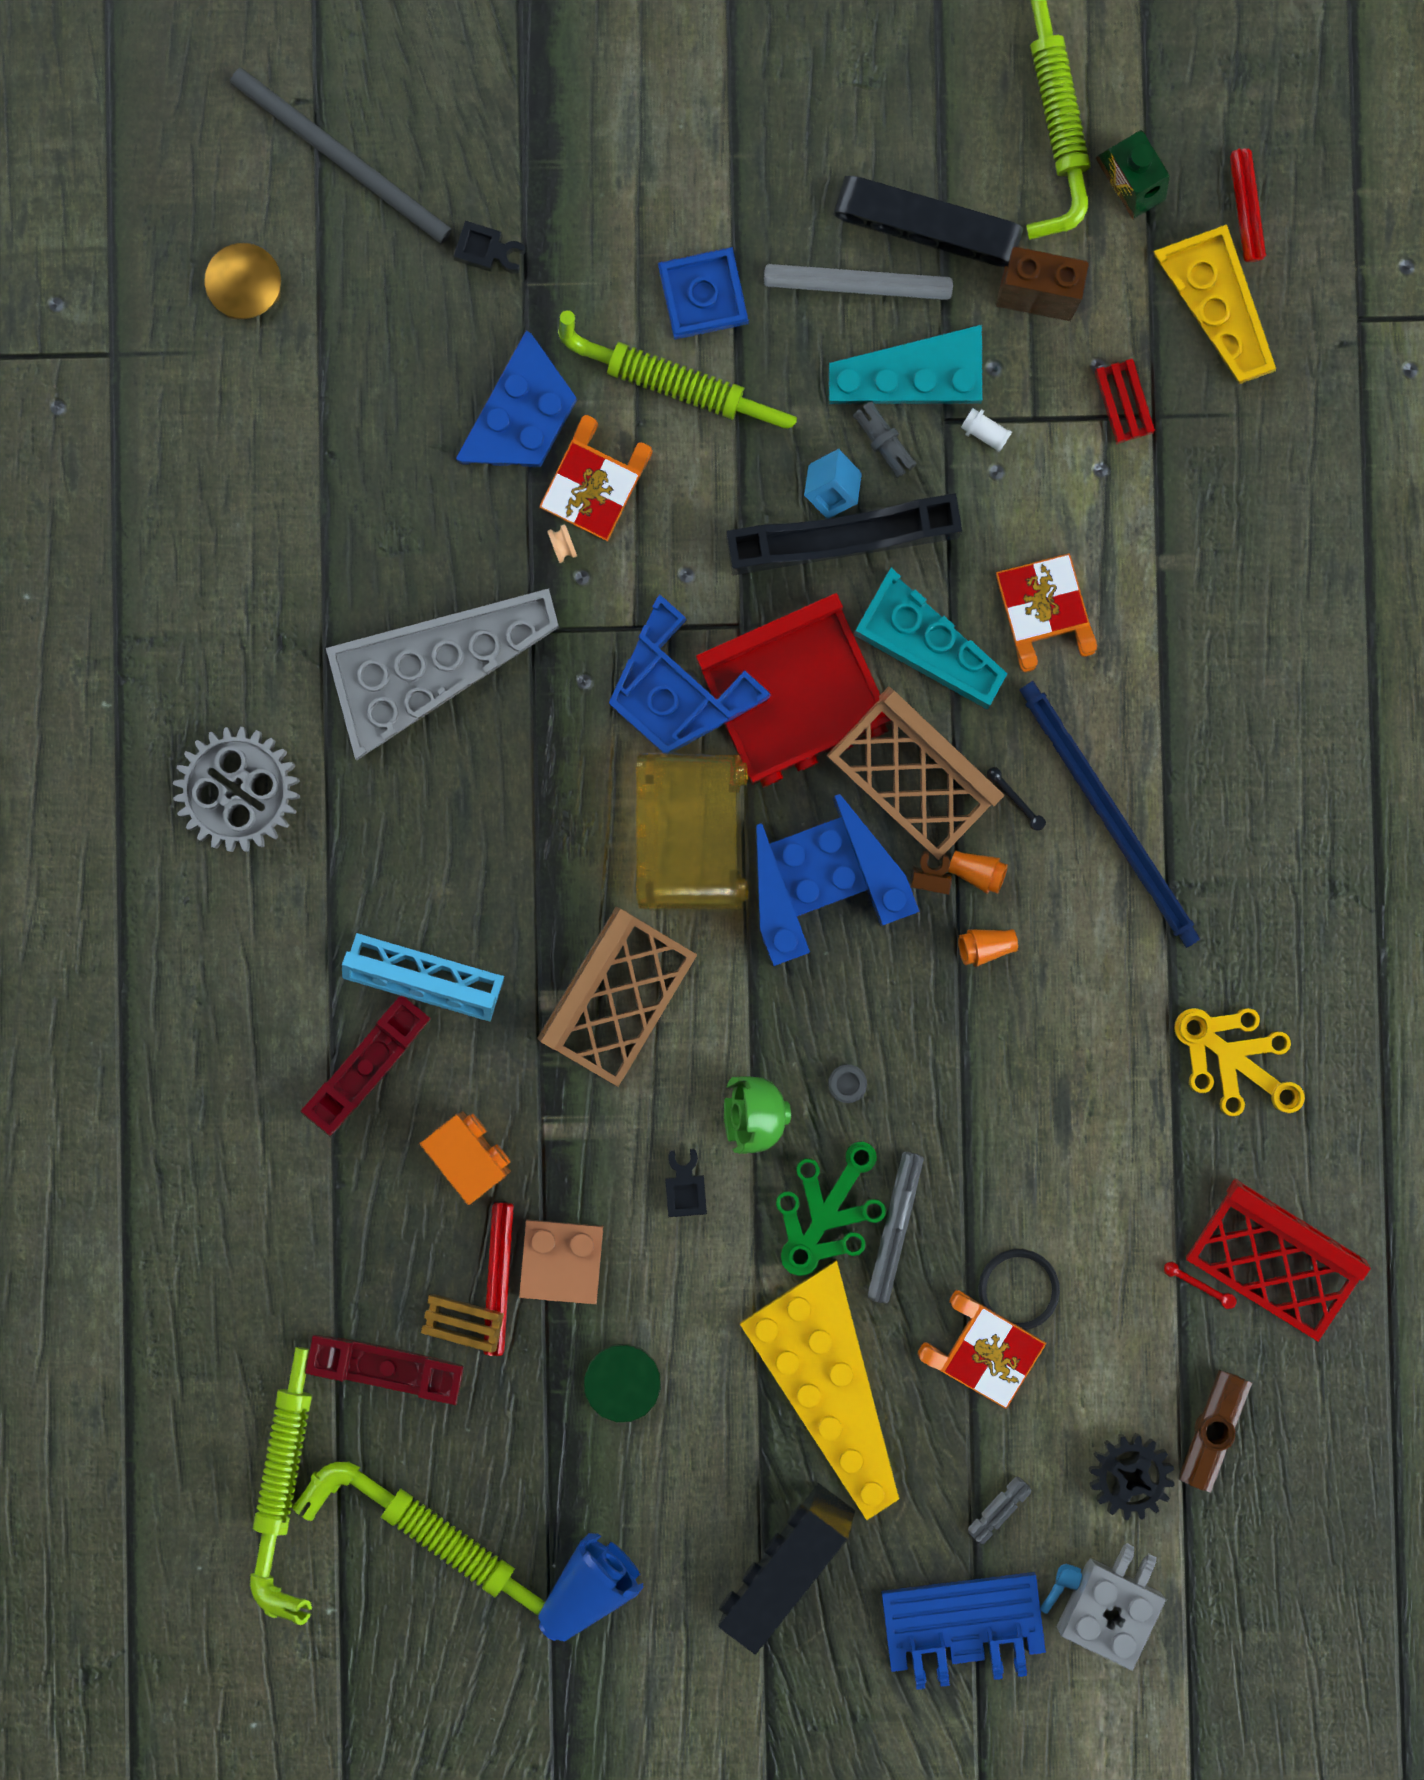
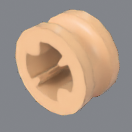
M565 524L561 525L558 532H554L552 529L547 531L559 563L564 562L566 556L577 557Z

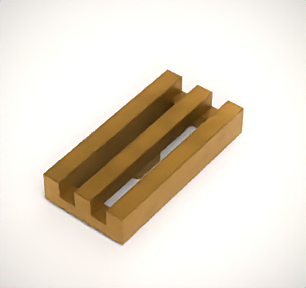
M435 1294L429 1295L427 1303L430 1304L429 1310L425 1311L424 1318L427 1321L426 1325L422 1326V1334L490 1353L496 1351L504 1313ZM444 1307L493 1321L492 1327L439 1313V1308ZM436 1322L489 1336V1341L437 1327Z

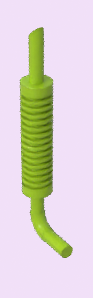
M1031 0L1039 39L1032 42L1030 47L1032 57L1034 58L1033 62L1036 65L1035 71L1039 80L1038 86L1042 95L1043 109H1045L1044 114L1048 124L1047 129L1051 139L1052 153H1054L1053 158L1056 161V172L1058 176L1068 177L1072 205L1070 210L1061 217L1027 224L1029 240L1066 232L1075 228L1084 219L1088 209V196L1082 172L1087 171L1091 167L1089 155L1087 154L1088 150L1085 147L1086 141L1082 132L1083 126L1079 117L1080 112L1077 110V97L1073 88L1074 83L1070 73L1071 69L1069 59L1067 58L1065 40L1062 35H1053L1046 0Z
M566 310L560 314L558 334L561 342L568 349L581 356L608 364L607 375L619 378L621 375V380L626 381L629 378V383H633L635 380L637 386H640L641 383H643V388L645 389L651 386V391H655L657 388V393L661 394L665 391L664 395L667 397L671 393L673 399L679 396V401L681 402L687 399L686 403L689 405L691 401L694 402L693 406L695 407L701 404L700 409L704 410L705 407H708L709 412H712L714 409L717 415L723 412L722 417L731 420L734 419L736 412H740L784 429L793 427L797 422V418L793 415L742 397L744 387L733 384L731 387L728 381L722 384L723 379L719 378L718 381H715L716 377L711 376L709 379L706 373L701 376V371H697L695 374L692 368L687 371V366L683 365L682 368H679V363H675L674 366L670 360L665 363V358H661L659 361L657 355L651 358V353L647 352L646 355H643V350H639L637 353V348L632 347L629 350V345L621 342L616 344L614 350L590 342L575 332V315L573 312Z

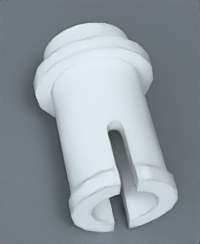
M972 408L961 426L963 430L967 431L965 435L969 437L972 434L996 449L997 452H1000L1012 431L1005 429L983 415L984 410L977 411Z

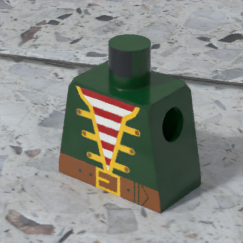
M1142 130L1096 157V160L1132 219L1166 200L1170 176Z

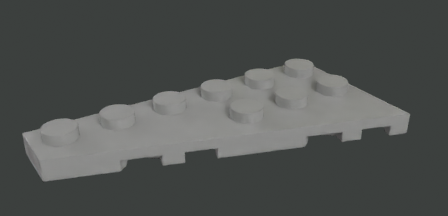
M549 589L327 647L326 651L355 760L371 752L558 629L559 624Z

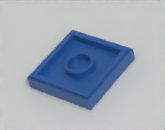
M733 247L658 263L674 340L749 323Z

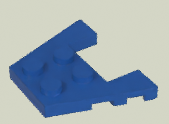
M659 595L654 602L650 617L646 625L644 624L639 635V641L631 658L628 659L609 704L665 756H668L765 702L771 694L744 670L718 699L714 698L661 650L662 646L686 622V618Z

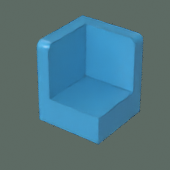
M837 449L808 466L804 496L829 519L858 504L862 474L843 452Z

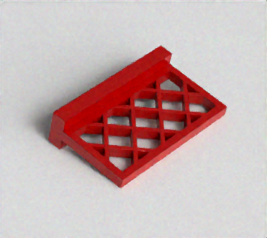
M1235 1178L1227 1189L1226 1197L1186 1256V1260L1318 1342L1359 1280L1363 1281L1371 1270L1366 1259ZM1230 1207L1244 1214L1247 1229L1228 1233L1224 1232L1222 1219ZM1250 1219L1257 1222L1261 1226L1252 1227ZM1219 1226L1220 1234L1212 1236L1216 1228ZM1266 1231L1276 1234L1280 1249L1258 1254L1254 1234ZM1249 1235L1253 1255L1231 1259L1227 1240ZM1283 1239L1294 1246L1285 1248ZM1222 1241L1226 1256L1225 1261L1210 1264L1199 1257L1206 1244ZM1303 1251L1310 1255L1313 1269L1291 1274L1287 1254ZM1282 1256L1286 1275L1264 1280L1259 1260ZM1316 1260L1327 1267L1318 1268ZM1255 1261L1259 1281L1246 1284L1237 1281L1232 1266ZM1228 1267L1230 1276L1220 1269ZM1337 1272L1347 1278L1340 1291L1329 1294L1323 1293L1320 1275ZM1315 1276L1319 1296L1297 1300L1293 1281ZM1288 1282L1292 1301L1274 1304L1268 1300L1266 1286ZM1261 1288L1263 1296L1252 1289ZM1333 1300V1302L1327 1309L1325 1301ZM1321 1302L1323 1317L1317 1326L1313 1328L1301 1320L1298 1307ZM1294 1308L1295 1316L1286 1310Z

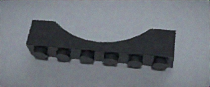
M954 493L918 499L884 509L837 518L798 523L764 524L727 530L726 540L733 576L959 539L962 533V525L957 496Z

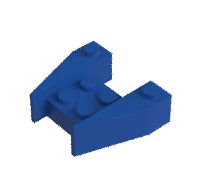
M840 794L833 798L839 815L838 819L769 844L762 823L756 825L759 931L772 966L810 953L797 918L798 916L859 893L868 892L880 926L920 912L904 872Z

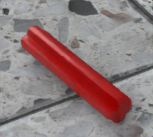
M1248 148L1232 151L1230 155L1243 257L1245 262H1258L1265 258L1266 251L1252 151Z

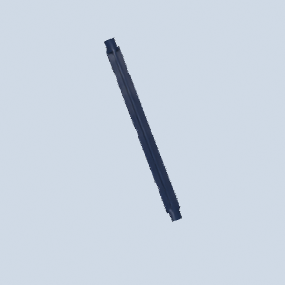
M1034 681L1019 689L1027 702L1025 704L1026 707L1030 709L1045 734L1049 737L1054 748L1096 813L1101 817L1105 827L1138 878L1156 902L1160 912L1173 930L1174 936H1178L1186 948L1199 941L1200 937L1193 928L1194 922L1189 919L1081 750L1063 726L1059 716L1046 698L1045 692L1041 693Z

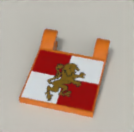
M584 415L539 508L608 542L653 450L649 445L639 442L628 465L587 446L598 427V422L595 418Z
M1070 553L996 572L995 575L1016 646L1019 665L1023 672L1036 669L1038 660L1032 642L1075 631L1080 655L1086 657L1095 653L1097 642L1089 623Z
M956 1290L949 1301L955 1310L971 1317L948 1356L927 1342L921 1345L917 1354L923 1363L942 1371L1007 1409L1044 1349L1046 1342L978 1303L962 1291Z

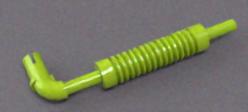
M295 1347L288 1389H278L275 1406L278 1409L274 1410L276 1416L273 1417L272 1421L275 1424L271 1425L274 1431L270 1432V1436L273 1438L268 1441L271 1445L267 1447L270 1453L266 1454V1458L269 1460H266L264 1463L267 1467L263 1469L266 1475L262 1476V1480L265 1482H262L260 1485L263 1489L259 1491L261 1497L258 1498V1502L261 1504H258L256 1507L259 1511L255 1513L253 1530L262 1534L255 1573L250 1574V1588L253 1598L259 1607L264 1610L265 1614L272 1618L281 1617L298 1625L305 1624L311 1613L299 1610L300 1607L312 1610L309 1600L282 1593L281 1588L274 1586V1577L270 1575L277 1536L287 1535L290 1518L287 1515H290L292 1511L289 1509L293 1505L290 1500L294 1499V1495L291 1493L295 1492L293 1486L296 1485L297 1481L294 1478L298 1477V1473L295 1471L299 1470L297 1464L300 1463L301 1459L298 1456L302 1455L299 1449L303 1448L301 1442L304 1441L305 1437L302 1435L306 1433L303 1427L307 1426V1422L304 1420L308 1419L309 1415L306 1412L310 1411L312 1400L311 1394L303 1392L306 1379L305 1371L310 1349Z
M334 1462L324 1466L319 1472H313L310 1476L311 1482L292 1506L293 1510L299 1515L307 1503L310 1502L311 1505L302 1518L313 1521L331 1492L335 1494L341 1485L348 1486L350 1483L385 1508L381 1515L382 1519L392 1526L398 1524L397 1529L399 1531L404 1528L403 1533L405 1535L410 1533L409 1538L413 1539L416 1537V1543L422 1541L423 1548L428 1546L429 1552L434 1550L435 1556L440 1554L441 1560L446 1558V1564L452 1563L453 1569L458 1567L459 1573L464 1571V1576H470V1581L472 1582L476 1580L477 1586L483 1584L482 1589L493 1597H496L502 1590L536 1615L540 1613L545 1603L544 1600L510 1577L515 1570L513 1566L503 1559L498 1561L497 1555L492 1557V1552H486L484 1546L480 1548V1543L473 1544V1538L467 1540V1534L461 1536L462 1531L460 1529L455 1532L456 1526L449 1527V1521L443 1523V1517L437 1519L438 1514L436 1512L431 1515L432 1510L430 1508L425 1510L426 1505L422 1504L419 1506V1500L413 1502V1496L402 1488L394 1496L360 1472V1466L351 1462Z

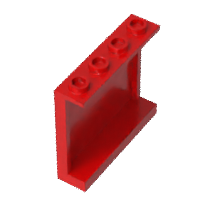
M837 593L696 655L697 664L714 698L718 699L744 670L771 694L765 702L725 723L752 785L760 782L764 788L782 780L783 775L781 772L795 766L797 771L800 772L819 763L816 756L831 751L880 699L879 690L842 611L843 605ZM883 712L871 722V738L879 737L889 731L886 725L892 723V720ZM865 730L857 738L865 735ZM851 744L845 751L853 748V744Z

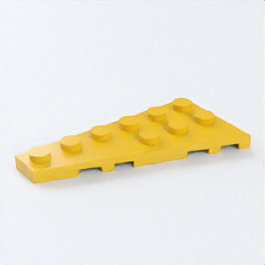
M835 1260L741 1321L740 1326L863 1516L868 1520L899 1500L839 1266L837 1260Z

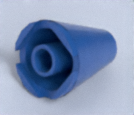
M588 1533L579 1542L538 1614L540 1630L547 1638L553 1641H567L635 1598L644 1588L643 1583L637 1585L635 1579L640 1573L631 1559L613 1542H610L607 1546L598 1542L601 1537L599 1534Z

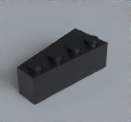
M818 1483L804 1503L799 1504L787 1521V1526L781 1534L776 1533L764 1550L766 1554L759 1564L754 1562L746 1571L741 1580L744 1584L737 1593L732 1590L719 1607L723 1614L718 1627L756 1655L847 1541L855 1510Z

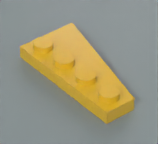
M1227 224L1153 251L1154 256L1239 384L1276 371V366Z

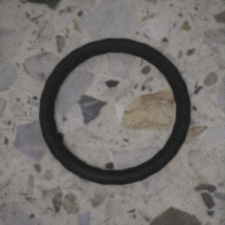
M1012 1249L1000 1253L985 1266L978 1285L979 1300L983 1306L993 1311L987 1299V1281L992 1270L1004 1260L1013 1257H1024L1039 1263L1049 1275L1052 1294L1046 1310L1040 1316L1025 1323H1014L1024 1330H1030L1046 1322L1053 1314L1060 1295L1059 1280L1054 1268L1043 1256L1025 1249Z

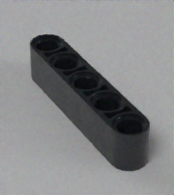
M851 175L845 176L833 213L838 219L854 225L1003 268L1009 265L1012 248L1019 247L1023 234V227L1009 220Z

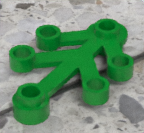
M857 1141L847 1148L845 1153L847 1166L824 1202L818 1181L820 1173L818 1163L811 1158H804L797 1164L796 1172L798 1177L803 1180L812 1219L804 1235L796 1212L800 1204L797 1195L791 1191H784L778 1195L776 1206L783 1214L788 1241L781 1251V1261L784 1268L791 1274L798 1276L807 1275L817 1267L820 1259L846 1253L850 1256H857L864 1251L865 1240L857 1232H849L841 1240L817 1244L825 1230L866 1220L871 1223H877L885 1217V1206L878 1199H869L861 1206L838 1211L860 1173L871 1170L876 1163V1152L867 1142ZM859 1150L866 1151L869 1156L868 1161L863 1165H859L854 1161V1155ZM812 1163L815 1166L813 1176L804 1177L801 1174L803 1164ZM784 1196L794 1198L795 1205L791 1210H784L781 1207L780 1201ZM870 1204H878L881 1208L880 1215L876 1218L869 1217L866 1212L867 1207ZM850 1237L860 1239L861 1245L858 1250L851 1251L846 1247V1242ZM798 1249H803L808 1254L807 1260L801 1264L793 1260V1254Z

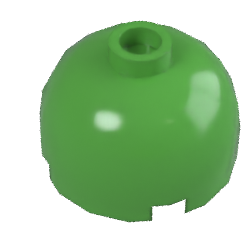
M751 1076L732 1077L727 1084V1088H733L732 1098L724 1099L726 1135L729 1142L736 1141L738 1146L732 1150L738 1154L766 1151L778 1142L784 1132L785 1124L790 1123V1104L788 1101H784L782 1093L769 1080Z

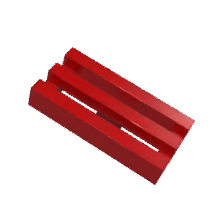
M1133 358L1122 363L1111 364L1109 367L1096 369L1095 375L1116 444L1153 434L1155 429ZM1123 371H1126L1143 426L1138 429L1121 373ZM1113 375L1130 432H1123L1107 376Z

